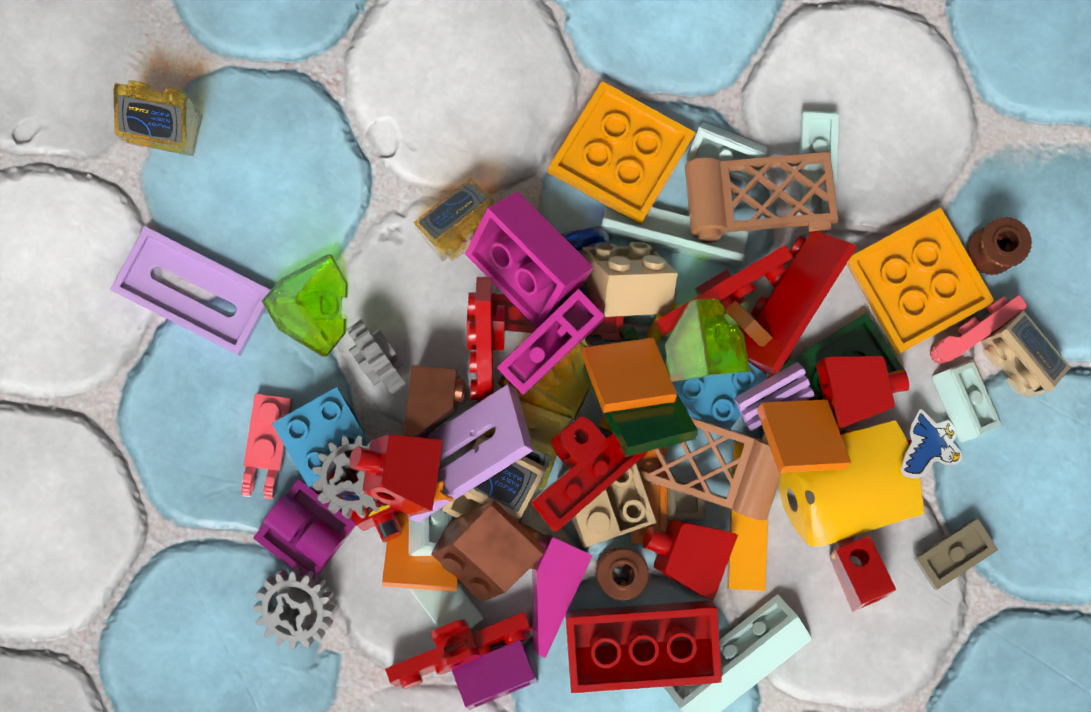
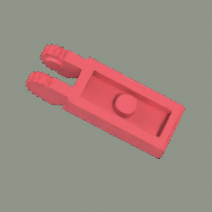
M1005 295L986 308L990 312L989 315L980 321L975 316L957 329L961 334L960 336H948L940 340L937 345H934L931 348V352H929L931 353L930 357L938 365L941 363L945 364V362L948 363L950 360L953 361L954 358L962 355L1027 308V304L1020 295L1009 300Z
M262 394L254 395L243 465L246 468L243 474L242 496H251L255 488L256 470L261 468L268 469L263 489L264 498L274 499L279 471H282L286 447L272 423L291 413L293 399Z

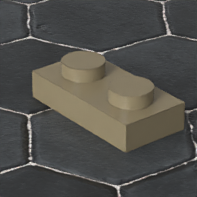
M973 519L914 557V560L933 589L938 590L998 551V548L979 519Z

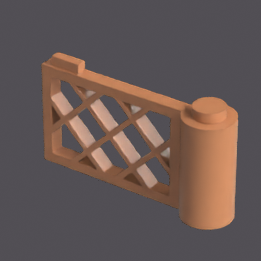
M830 152L719 161L715 158H697L685 165L690 229L692 236L699 238L700 242H716L727 232L808 226L809 232L831 230V224L838 222ZM806 165H823L824 175L816 184L800 173ZM780 167L789 174L779 187L764 177L770 168ZM744 170L753 179L741 190L730 182V171ZM794 179L810 189L800 202L784 192ZM758 182L773 192L763 206L748 195ZM824 183L826 192L820 188ZM731 192L737 195V197L733 201ZM816 194L827 202L828 213L814 214L804 205ZM778 197L794 208L787 217H777L767 210ZM742 200L757 211L750 220L734 221L733 210Z
M692 416L690 417L696 428L703 429L709 441L708 444L691 452L687 443L682 442L680 444L686 454L667 463L661 449H655L663 466L651 472L637 467L641 479L730 508L741 515L764 521L768 518L782 473H779L765 433L762 438H755ZM710 432L721 435L722 437L714 440ZM729 438L744 443L741 456L728 463L725 462L717 447V444ZM712 447L721 466L703 475L693 456ZM689 459L698 478L685 484L676 480L670 467ZM738 464L733 477L729 468ZM665 470L669 478L659 475L658 473ZM724 471L731 484L727 497L712 493L705 479ZM701 482L704 490L694 487L693 485Z

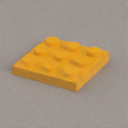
M601 81L550 163L547 173L642 225L691 144L696 132Z
M941 207L851 256L846 264L897 355L995 302Z

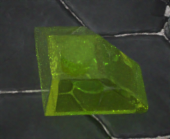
M327 254L281 278L261 301L278 330L322 357L328 356L346 334L347 319L341 318L342 298H347L348 282L332 254Z
M718 299L690 301L665 344L666 366L669 371L670 382L749 372L744 334L737 325L730 326L722 315L725 308Z

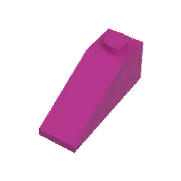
M578 289L516 348L497 369L524 395L580 344L604 320L605 315Z
M548 534L545 541L538 540L546 548V551L532 568L534 651L546 658L593 556Z

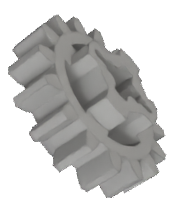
M361 319L346 329L356 344L349 351L373 385L382 381L392 395L407 385L397 371L404 363L380 329L371 334Z
M346 436L342 437V446L339 448L332 442L329 443L328 446L331 453L328 456L319 453L317 456L323 462L322 467H313L312 472L320 477V480L313 482L312 486L315 490L323 491L318 496V500L322 504L330 502L328 510L333 514L342 508V515L347 519H350L353 510L361 518H365V508L370 507L375 512L379 511L378 504L376 503L377 499L365 494L362 489L365 472L352 469L349 465L350 458L347 455H351L356 446L369 449L370 443L365 446V439L362 436H357L355 444H351ZM336 464L335 475L330 480L332 469ZM352 471L357 473L359 479L354 484L350 481L349 473ZM347 495H356L359 496L360 499L355 501H347L340 499V497L344 498Z
M295 567L290 572V575H288L285 569H281L276 574V578L273 576L268 577L263 583L265 587H261L256 592L255 596L261 601H258L253 606V611L262 613L256 620V625L265 624L268 629L263 636L265 638L272 634L277 636V646H280L286 640L289 641L290 650H294L300 641L305 648H308L313 643V638L320 641L326 634L325 630H328L334 622L328 616L333 615L336 611V606L327 603L333 597V591L323 592L322 587L326 581L322 579L317 583L312 580L314 572L311 570L304 577L301 576L299 567ZM277 591L276 599L278 604L273 607V597ZM314 610H317L316 621L313 625H311V621L313 620L311 613Z

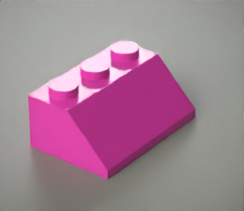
M518 191L487 208L464 253L487 277H492V283L536 328L545 322L578 289L582 288L594 268Z

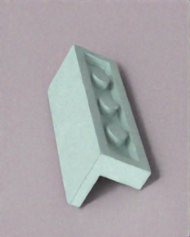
M606 206L600 229L602 234L633 242H644L652 247L737 269L744 262L745 255L743 253L749 233L747 231L727 232L716 242L703 243L699 241V238L692 236L689 216L654 207L650 210L643 224L640 225Z
M777 594L719 640L722 683L664 688L682 712H721L809 643L812 638L798 615Z

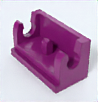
M521 640L452 669L464 705L469 710L538 682Z

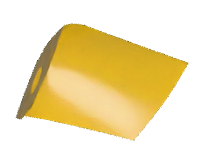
M896 420L842 434L841 437L851 460V464L847 469L782 473L779 482L782 505L792 526L805 543L811 547L829 545L924 514L920 478H908L903 476L901 472V466L909 444ZM788 489H791L795 494L798 504L797 511H794L789 504L787 497ZM808 490L814 494L815 501L813 504H809L806 499L805 492Z

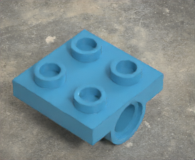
M706 333L672 383L689 415L731 429L741 415L734 398L763 382L767 375L711 334Z
M338 386L272 423L308 487H311L313 482L320 480V477L315 475L312 469L313 467H322L323 462L317 456L319 453L327 456L331 453L328 446L329 443L332 442L339 448L342 446V437L344 436L350 440L351 444H355L357 436H362L365 439V446L370 443L356 414L349 403L346 402ZM335 464L334 468L332 469V472H331V473L335 472V470H336V464Z

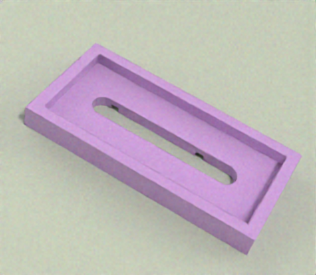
M146 226L143 227L110 288L113 292L239 356L242 355L274 295L272 290ZM161 267L233 303L236 306L235 315L232 317L224 316L154 280L152 277L153 270Z
M509 384L425 437L443 441L441 461L493 427L496 428L495 434L478 445V449L470 450L438 471V483L441 480L444 481L443 493L448 497L452 496L453 501L534 451L517 389ZM434 501L433 511L414 516L408 515V518L420 522L449 504L450 501Z

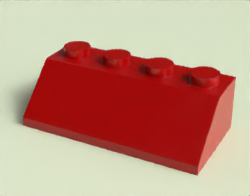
M811 231L806 238L799 235L789 250L793 258L787 266L788 271L769 282V284L774 286L768 298L761 295L750 312L755 317L754 319L771 335L772 339L764 347L762 345L759 346L740 328L731 342V345L736 347L734 352L765 373L767 379L777 374L857 246L818 231Z
M712 600L568 610L565 615L571 693L722 683L717 607Z

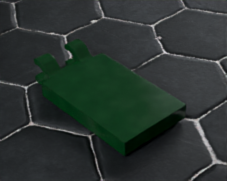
M866 312L784 364L779 372L798 362L806 372L804 375L810 383L808 386L814 393V396L807 400H824L815 365L824 358L882 356L885 359L887 372L904 368ZM796 379L793 380V381H791L790 383L784 385L783 387L777 389V390H780V389L784 388L785 386L791 384L792 382L796 381Z
M633 326L619 329L622 341L618 342L639 340ZM600 334L585 338L588 347L604 345ZM584 364L582 373L600 406L588 371ZM678 394L675 402L604 413L626 457L694 440L698 431Z

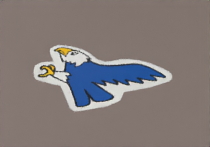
M920 409L911 424L910 436L912 442L901 466L903 476L908 478L925 476L930 471L932 464L937 461L947 466L956 465L962 461V452L953 443L957 436V431L953 424L948 420L936 424L924 410Z

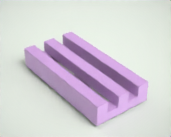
M798 362L734 398L744 424L750 431L762 425L757 412L761 402L806 401L814 396L812 389L808 386L810 385L809 380L804 375L806 372ZM796 379V381L792 382L791 384L785 386L784 388H782V389H780V390H777V389L783 387L784 385H786V384H788V383H790L791 381H793V380ZM765 397V398L762 399L761 401H759V402L753 404L754 402H756V401L760 400L761 398Z

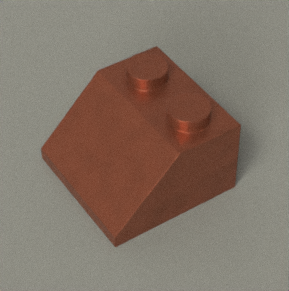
M411 365L404 436L425 438L456 413L457 404H464L466 383H464V379H460L457 369Z
M493 500L450 521L431 555L442 564L446 571L452 573L460 580L472 595L484 602L507 592L544 555L546 548Z

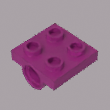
M298 479L289 492L283 495L272 507L263 521L264 524L253 539L292 569L299 567L301 576L305 577L310 570L313 571L312 580L315 581L357 525L351 518H345L341 510L335 514L329 511L330 502L322 504L318 500L320 494L311 487H308L301 479Z

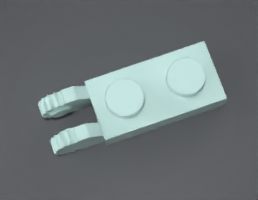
M803 111L801 113L800 154L830 152L835 185L837 183L839 113ZM806 165L800 173L816 184L824 175L823 165ZM798 181V184H801L800 202L810 189ZM824 183V184H823V190L826 192L825 183ZM812 197L804 205V207H806L808 210L811 206ZM821 198L822 212L828 213L827 202Z

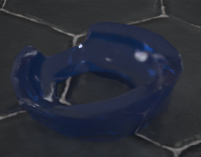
M601 226L561 234L577 251L581 250L582 247L595 243L611 241V237Z

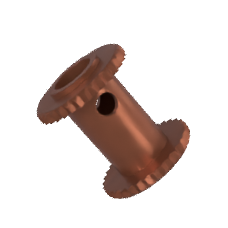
M1006 216L1005 218H996L991 223H988L987 227H982L981 230L978 229L977 232H974L971 240L968 241L967 252L977 271L992 276L993 274H1002L1012 266H1017L1022 261H1025L1031 252L1030 249L1033 242L1025 224H1022L1017 219Z
M625 547L614 548L613 550L610 549L609 552H605V555H602L595 568L597 584H599L605 594L619 601L635 599L636 596L643 593L648 584L647 581L649 580L648 576L650 573L648 572L649 568L647 563H645V559L638 555L637 552ZM627 564L630 567L628 572L630 575L627 582L622 580L620 583H616L614 581L616 574L613 572L616 566L623 567Z

